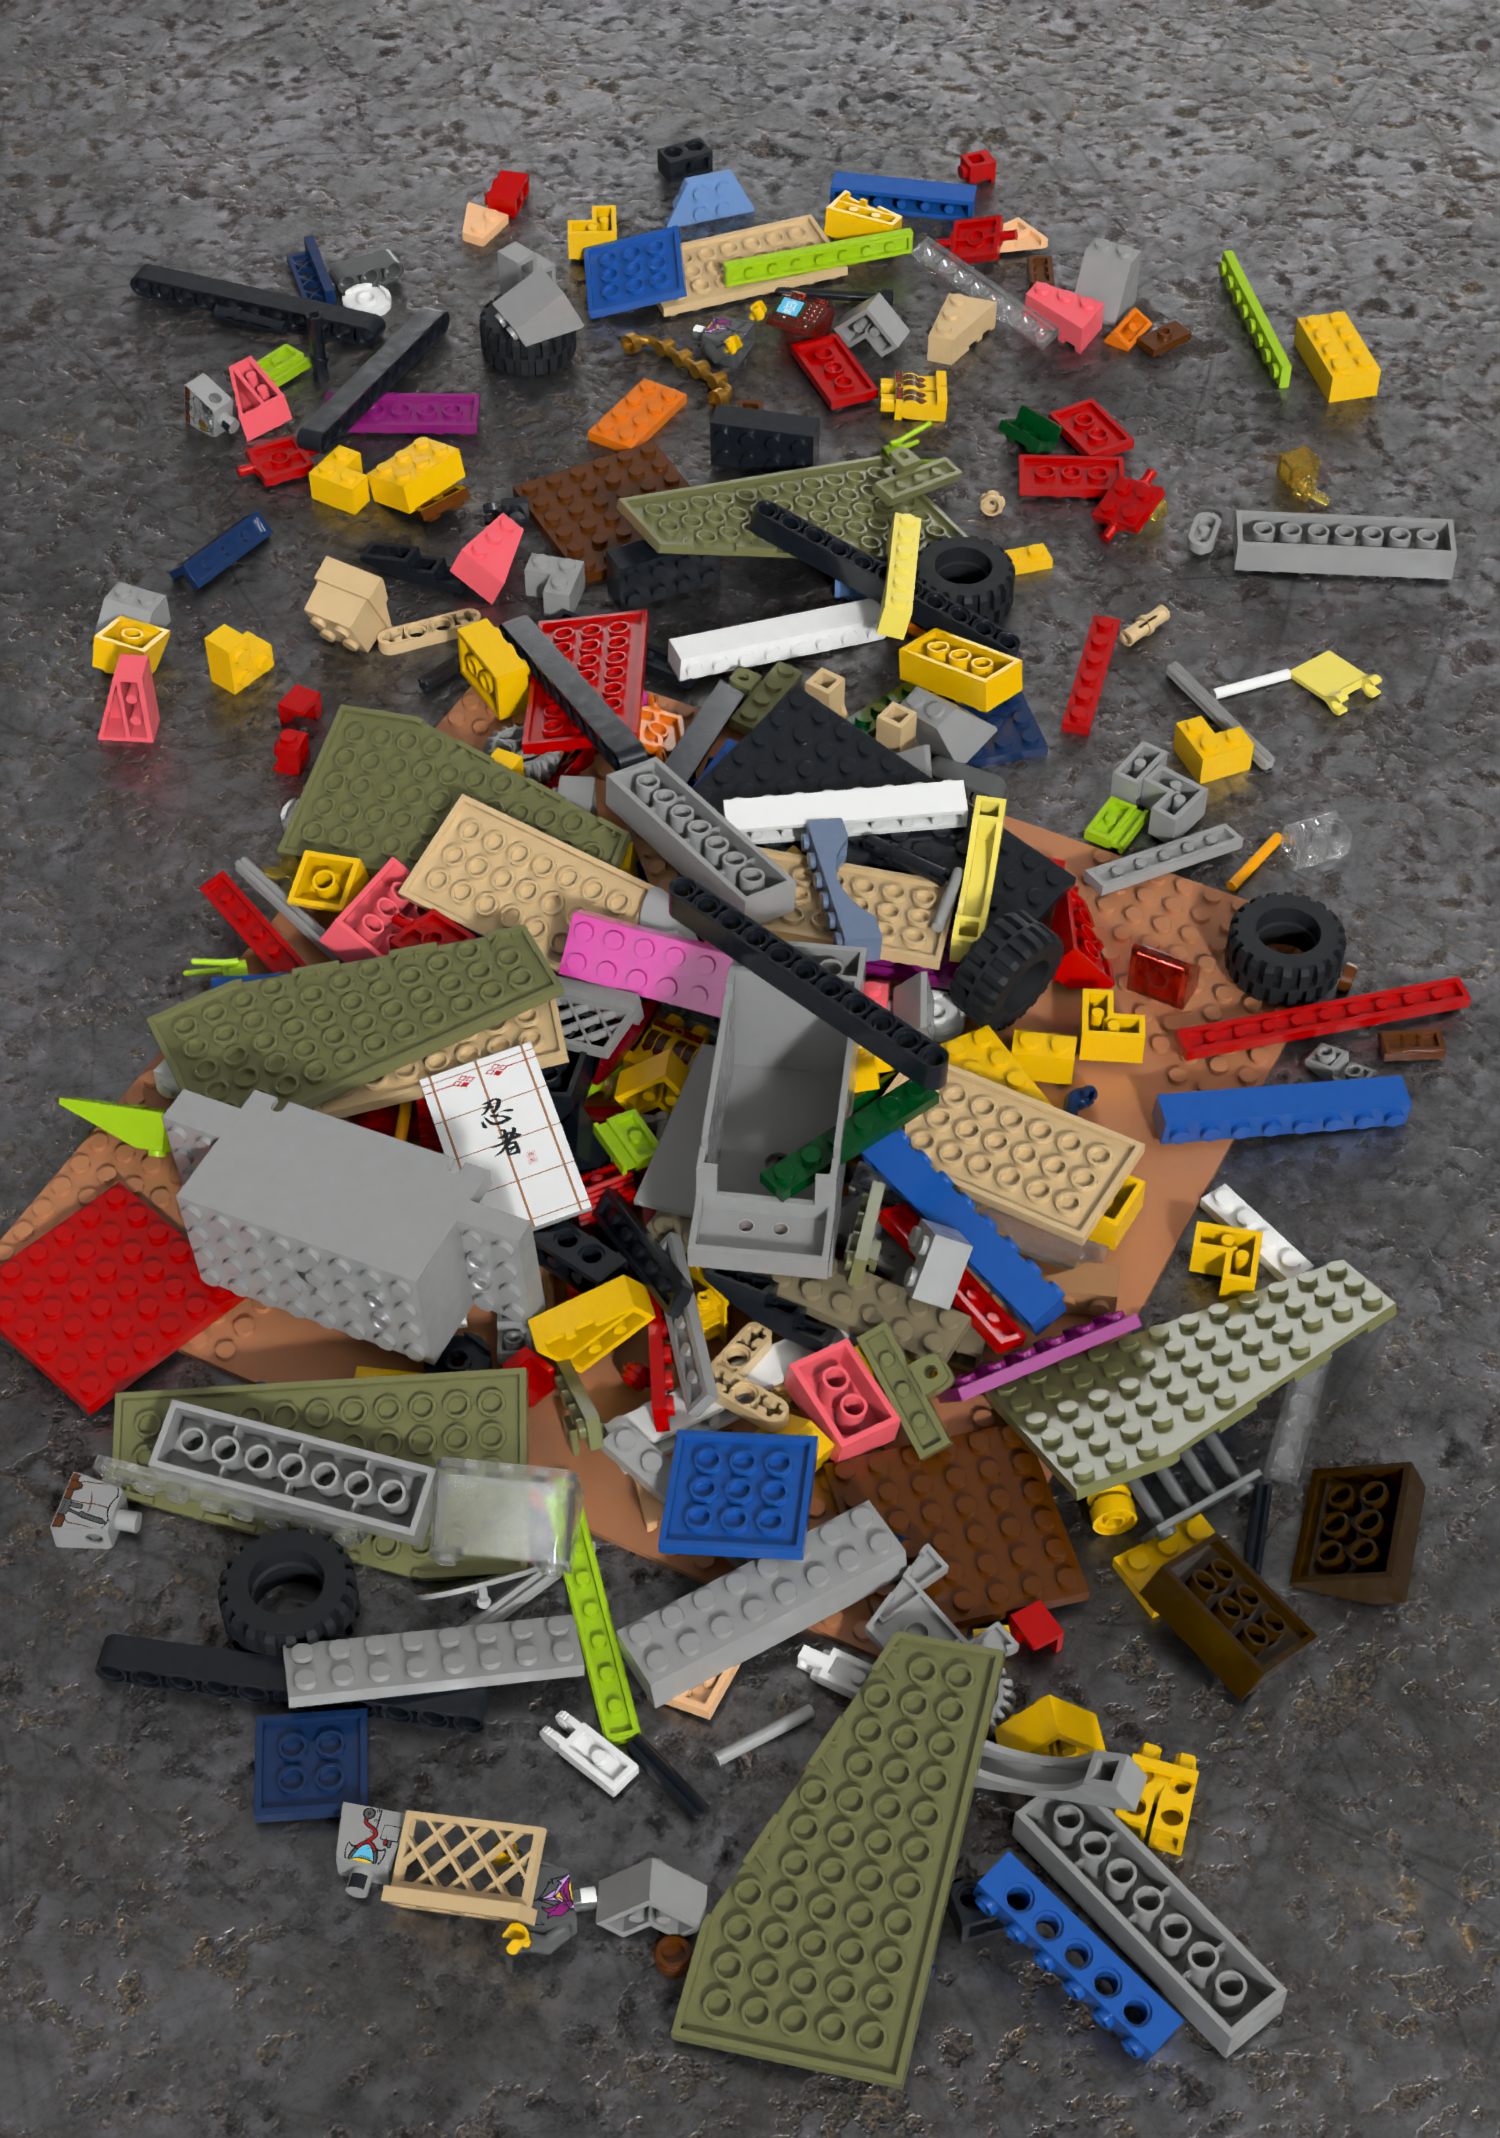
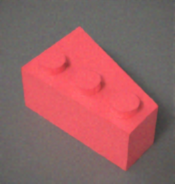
M1038 281L1026 293L1024 319L1046 333L1049 331L1053 332L1058 336V341L1062 343L1069 342L1075 346L1074 351L1079 354L1082 353L1102 329L1103 302Z

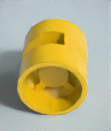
M1127 1483L1086 1497V1501L1089 1507H1091L1089 1514L1095 1532L1101 1535H1116L1127 1532L1136 1525L1138 1517L1134 1501L1131 1498L1132 1492Z

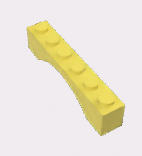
M895 512L888 533L885 552L888 555L887 573L876 634L904 640L913 610L922 519L912 514Z
M976 796L962 888L951 937L949 958L951 962L960 963L963 956L970 950V946L980 938L981 933L987 927L1007 799Z

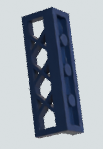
M305 236V251L286 255L300 297L336 305L335 289L314 236ZM307 260V262L304 265L295 263ZM304 273H305V274H308V275H311V277H310L309 279L304 278V277H301V276H302ZM309 287L317 289L314 293L307 291Z
M257 510L234 523L171 570L169 574L173 579L184 575L192 588L197 590L273 532Z

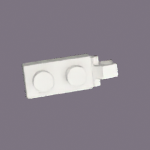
M805 1644L798 1655L797 1667L809 1673L812 1680L851 1699H854L872 1672L871 1667L873 1666L837 1648H833L832 1651L824 1649L823 1652H820Z

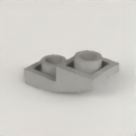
M1322 1042L1305 1060V1065L1325 1081L1377 1077V1070L1349 1061L1348 1051Z
M497 1313L498 1364H503L525 1345L532 1350V1334L529 1324L514 1322L507 1316Z

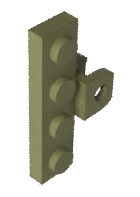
M900 447L890 451L889 458L894 465L883 469L882 474L885 479L875 482L871 491L884 504L890 507L960 481L963 472L946 457L919 466L921 459L909 449Z
M778 661L761 681L762 675L746 668H737L730 676L729 684L744 692L745 695L737 711L730 718L728 728L747 735L802 681L803 671ZM744 677L747 681L740 680L739 678Z
M873 1181L870 1193L863 1192L854 1232L849 1234L843 1262H846L844 1270L851 1271L848 1285L861 1288L866 1265H869V1273L873 1275L875 1273L882 1241L873 1239L885 1183Z
M887 1321L858 1336L856 1339L891 1405L900 1417L901 1424L919 1458L924 1461L954 1444L930 1398L932 1399L949 1389L955 1382V1376L945 1358L937 1354H928L910 1363L891 1325ZM937 1368V1376L932 1379V1371Z
M571 1360L557 1362L559 1375L554 1376V1384L557 1395L562 1398L564 1409L569 1412V1415L563 1416V1422L572 1455H580L578 1437L580 1440H586L591 1451L605 1448L603 1441L606 1437L604 1423Z

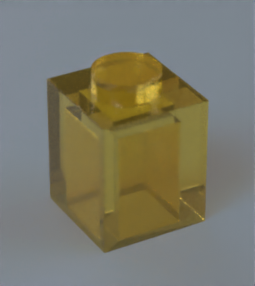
M1306 445L1279 454L1276 476L1290 489L1317 481L1320 459Z

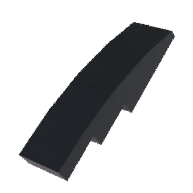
M371 541L360 555L362 562L410 583L462 594L468 586L450 572L451 567L447 566L444 557L421 555L419 546Z
M709 1268L704 1272L703 1278L730 1303L756 1322L785 1339L814 1352L820 1351L834 1342L836 1329L806 1319L807 1307L776 1295L779 1282L752 1272Z

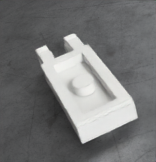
M560 1711L555 1718L559 1726L570 1735L567 1739L553 1730V1728H550V1726H545L539 1731L541 1738L554 1751L559 1752V1755L613 1798L639 1773L637 1763L585 1722L580 1723L566 1711Z

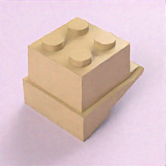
M326 556L314 577L317 584L304 611L311 619L310 623L318 628L320 631L319 635L329 642L337 640L352 651L356 652L359 649L368 653L377 640L378 634L382 630L392 628L386 604L388 596L382 577Z

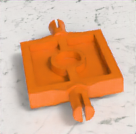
M649 695L647 697V706H642L639 740L647 754L654 755L665 763L685 733L683 718L681 715L672 714L661 709L658 697L656 695L655 697L654 695Z

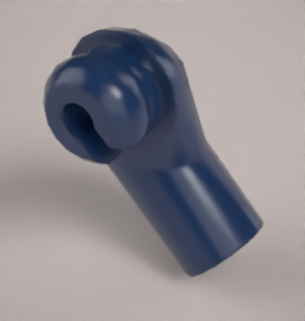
M1086 1085L1070 1091L1065 1096L1063 1110L1078 1116V1111L1089 1107L1097 1099L1098 1092L1096 1088L1092 1085Z

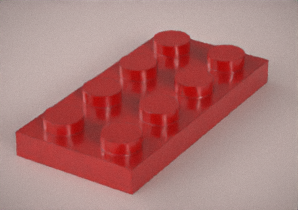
M838 333L791 344V354L831 410L878 398L877 387Z
M1019 454L1020 496L1103 498L1119 475L1125 477L1124 457Z

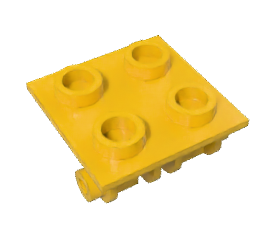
M688 1266L705 1341L707 1343L718 1336L723 1343H726L727 1327L729 1326L727 1319L729 1301L703 1278L706 1271L705 1268Z

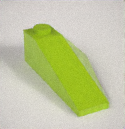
M59 1098L61 1106L129 1145L148 1150V1156L167 1157V1152H172L162 1119L168 1108H146V1105L118 1104L117 1106V1102L86 1098Z

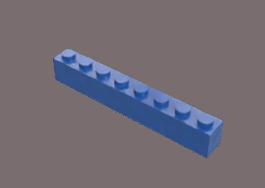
M1402 1075L1157 1094L1152 1117L1160 1144H1182L1185 1142H1211L1220 1139H1244L1257 1136L1272 1137L1282 1134H1305L1319 1131L1334 1132L1344 1129H1366L1381 1126L1395 1127L1405 1125L1412 1102Z
M897 1129L861 1152L862 1160L904 1203L908 1204L919 1218L956 1229L969 1241L973 1249L966 1266L1036 1337L1067 1310L1062 1299L1065 1294L1061 1288L1052 1280L1047 1283L1040 1276L1042 1271L1038 1265L1030 1258L1025 1261L1018 1254L1020 1249L1016 1243L1008 1236L1002 1238L996 1232L998 1227L993 1220L986 1214L980 1216L974 1210L976 1205L971 1198L964 1192L958 1194L952 1188L954 1183L949 1176L942 1170L937 1173L930 1166L933 1163L927 1154L921 1149L915 1151L909 1145L911 1140L902 1129Z

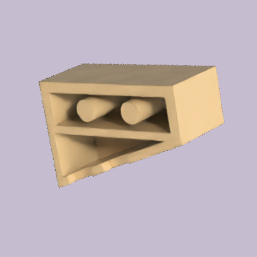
M949 293L928 335L927 361L947 365L955 363L969 350V346L974 341L979 342L982 339L983 333L995 328L997 302L968 297L958 293Z

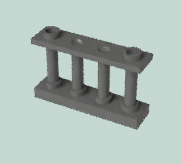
M1213 1431L1204 1437L1203 1440L1232 1484L1218 1491L1191 1447L1180 1454V1458L1206 1498L1192 1505L1168 1467L1155 1471L1180 1513L1166 1520L1140 1477L1126 1482L1154 1526L1153 1529L1141 1537V1540L1145 1544L1154 1538H1157L1159 1542L1168 1539L1178 1532L1175 1526L1232 1494L1238 1499L1255 1488L1252 1482L1260 1477L1262 1472L1258 1468L1243 1476L1216 1432Z

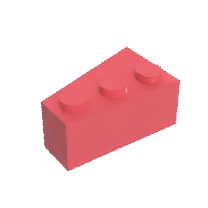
M252 356L229 366L238 416L247 442L292 419L285 395Z
M502 513L461 549L450 572L492 605L505 583L524 529Z
M120 654L97 740L154 743L160 715L149 656Z

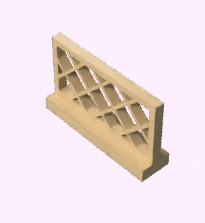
M406 1810L391 1886L384 1885L381 1901L401 1908L535 1926L538 1910L532 1908L547 1829L538 1826ZM416 1821L427 1822L433 1832L420 1845L413 1838ZM436 1823L444 1825L438 1828ZM455 1826H460L467 1838L452 1850L444 1835ZM470 1828H478V1829H477L476 1831L472 1832ZM489 1830H494L501 1842L485 1854L477 1840ZM504 1832H509L511 1834L508 1837H506ZM524 1834L533 1835L531 1851L520 1859L512 1844ZM438 1841L446 1855L431 1867L423 1853ZM472 1845L480 1860L464 1871L457 1857ZM504 1850H507L515 1864L499 1876L491 1861ZM417 1858L425 1873L414 1882L404 1881L407 1866ZM451 1862L459 1877L447 1887L441 1885L436 1874ZM485 1867L493 1882L482 1891H476L470 1878ZM517 1872H520L525 1880L522 1897L511 1896L504 1885ZM430 1880L433 1885H429V1884H425V1883ZM463 1884L466 1889H459ZM499 1889L501 1894H496L493 1892Z

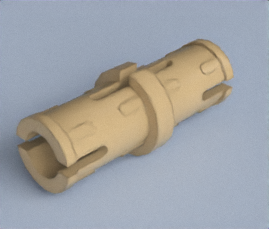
M1159 604L1148 614H1142L1137 617L1135 623L1120 632L1119 635L1122 643L1130 647L1143 636H1149L1154 633L1157 626L1169 620V610L1164 605Z

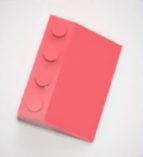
M392 857L335 919L319 941L345 962L389 955V940L402 930L401 927L392 923L394 914L397 915V912H401L410 920H414L429 912L401 898L398 894L411 871L396 858Z

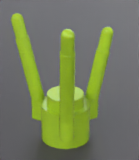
M928 421L903 436L889 441L888 445L881 447V455H885L890 460V451L900 447L908 449L919 444L920 441L918 439L905 444L902 442L932 425V422ZM922 459L919 466L937 459Z
M238 958L191 959V964L221 967L183 971L184 976L222 974V977L248 975L246 960H238Z

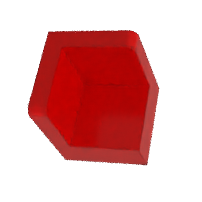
M296 684L278 703L280 724L287 726L296 715L300 717L306 716L317 721L323 714L320 693Z
M525 1345L501 1365V1369L527 1368L529 1407H534L556 1389L554 1384L555 1371L549 1363Z
M1041 1600L1010 1615V1633L1018 1643L1026 1641L1034 1651L1047 1644L1054 1653L1062 1650L1064 1631Z

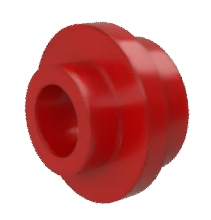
M635 1361L634 1364L630 1362L624 1364V1371L620 1376L625 1383L638 1392H642L646 1387H651L650 1370L638 1361Z

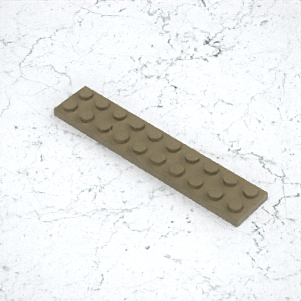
M658 1210L646 1228L658 1243L669 1232L681 1235L687 1260L692 1218ZM834 1258L832 1277L828 1276V1279L754 1273L779 1282L776 1295L807 1307V1315L858 1337L885 1321L889 1322L904 1352L911 1361H916L928 1354H937L948 1362L971 1326V1316L952 1308L947 1310L913 1299L905 1291L904 1287L865 1271L861 1288L848 1285L851 1271L844 1270L846 1262Z

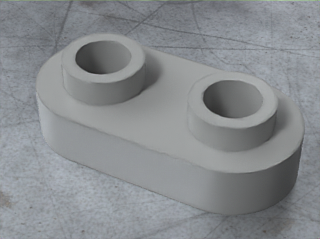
M1202 512L1195 516L1187 546L1192 552L1203 555L1214 549L1221 525L1219 516L1210 512Z

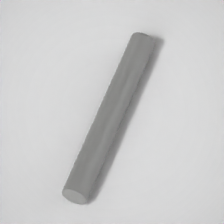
M955 867L951 873L931 926L934 932L940 933L944 929L964 876V870L960 867Z
M807 1704L712 1753L713 1759L717 1766H721L814 1718L815 1712L812 1706Z

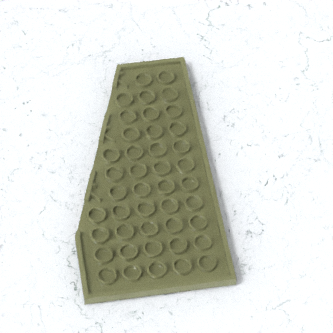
M885 455L619 498L616 507L657 553L796 558L750 531L749 523L755 505L760 500H769L880 561H888V555L885 554L886 543L895 512L901 514L908 513L922 518L918 552L923 547L926 548L929 542L933 540L937 542L941 537L948 536L951 538L962 534L963 537H968L925 494L890 507L884 504L871 490L875 482L885 479L882 474L883 469L894 465Z
M341 704L283 835L277 853L281 858L297 861L302 860L305 850L358 858L362 860L367 873L374 875L394 857L408 870L412 871L461 794L469 796L618 869L622 865L632 838L629 832L601 816L596 817L574 805L548 787L529 777H523L494 761L493 757L428 725L420 717Z
M526 925L489 931L486 932V937L443 945H437V942L389 950V955L343 964H340L339 960L298 967L291 969L292 973L253 981L243 982L242 978L235 979L150 1016L146 1020L180 1091L185 1089L241 1108L252 1092L257 1090L277 1097L278 1103L273 1111L279 1112L285 1108L288 1102L312 1109L565 993L561 982Z
M1345 1260L1332 1261L1326 1266L1315 1270L1305 1271L1290 1279L1271 1283L1268 1287L1256 1290L1254 1293H1243L1229 1301L1213 1304L1209 1308L1193 1314L1182 1315L1179 1319L1162 1325H1154L1143 1332L1124 1336L1118 1341L1104 1346L1093 1347L1089 1351L1073 1357H1067L986 1391L985 1397L986 1401L1074 1498L1080 1500L1174 1465L1180 1461V1454L1213 1431L1223 1432L1257 1409V1402L1289 1380L1296 1383L1330 1360L1332 1351L1362 1331L1370 1333L1397 1315L1396 1303Z
M526 1367L115 1393L111 1484L125 1491L127 1501L254 1536L268 1531V1534L278 1532L277 1528L288 1527L289 1531H296L297 1527L308 1528L311 1534L319 1531L328 1535L329 1542L331 1540L337 1541L343 1547L344 1553L350 1556L353 1563L422 1582L466 1580L527 1569L529 1567L528 1370ZM172 1399L437 1468L444 1479V1483L423 1546L407 1544L158 1477L148 1466Z
M895 1631L871 1667L872 1672L842 1717L837 1718L809 1760L808 1768L778 1813L773 1814L743 1859V1866L711 1914H707L702 1921L671 2030L673 2040L903 2090L1006 1658L1005 1650Z

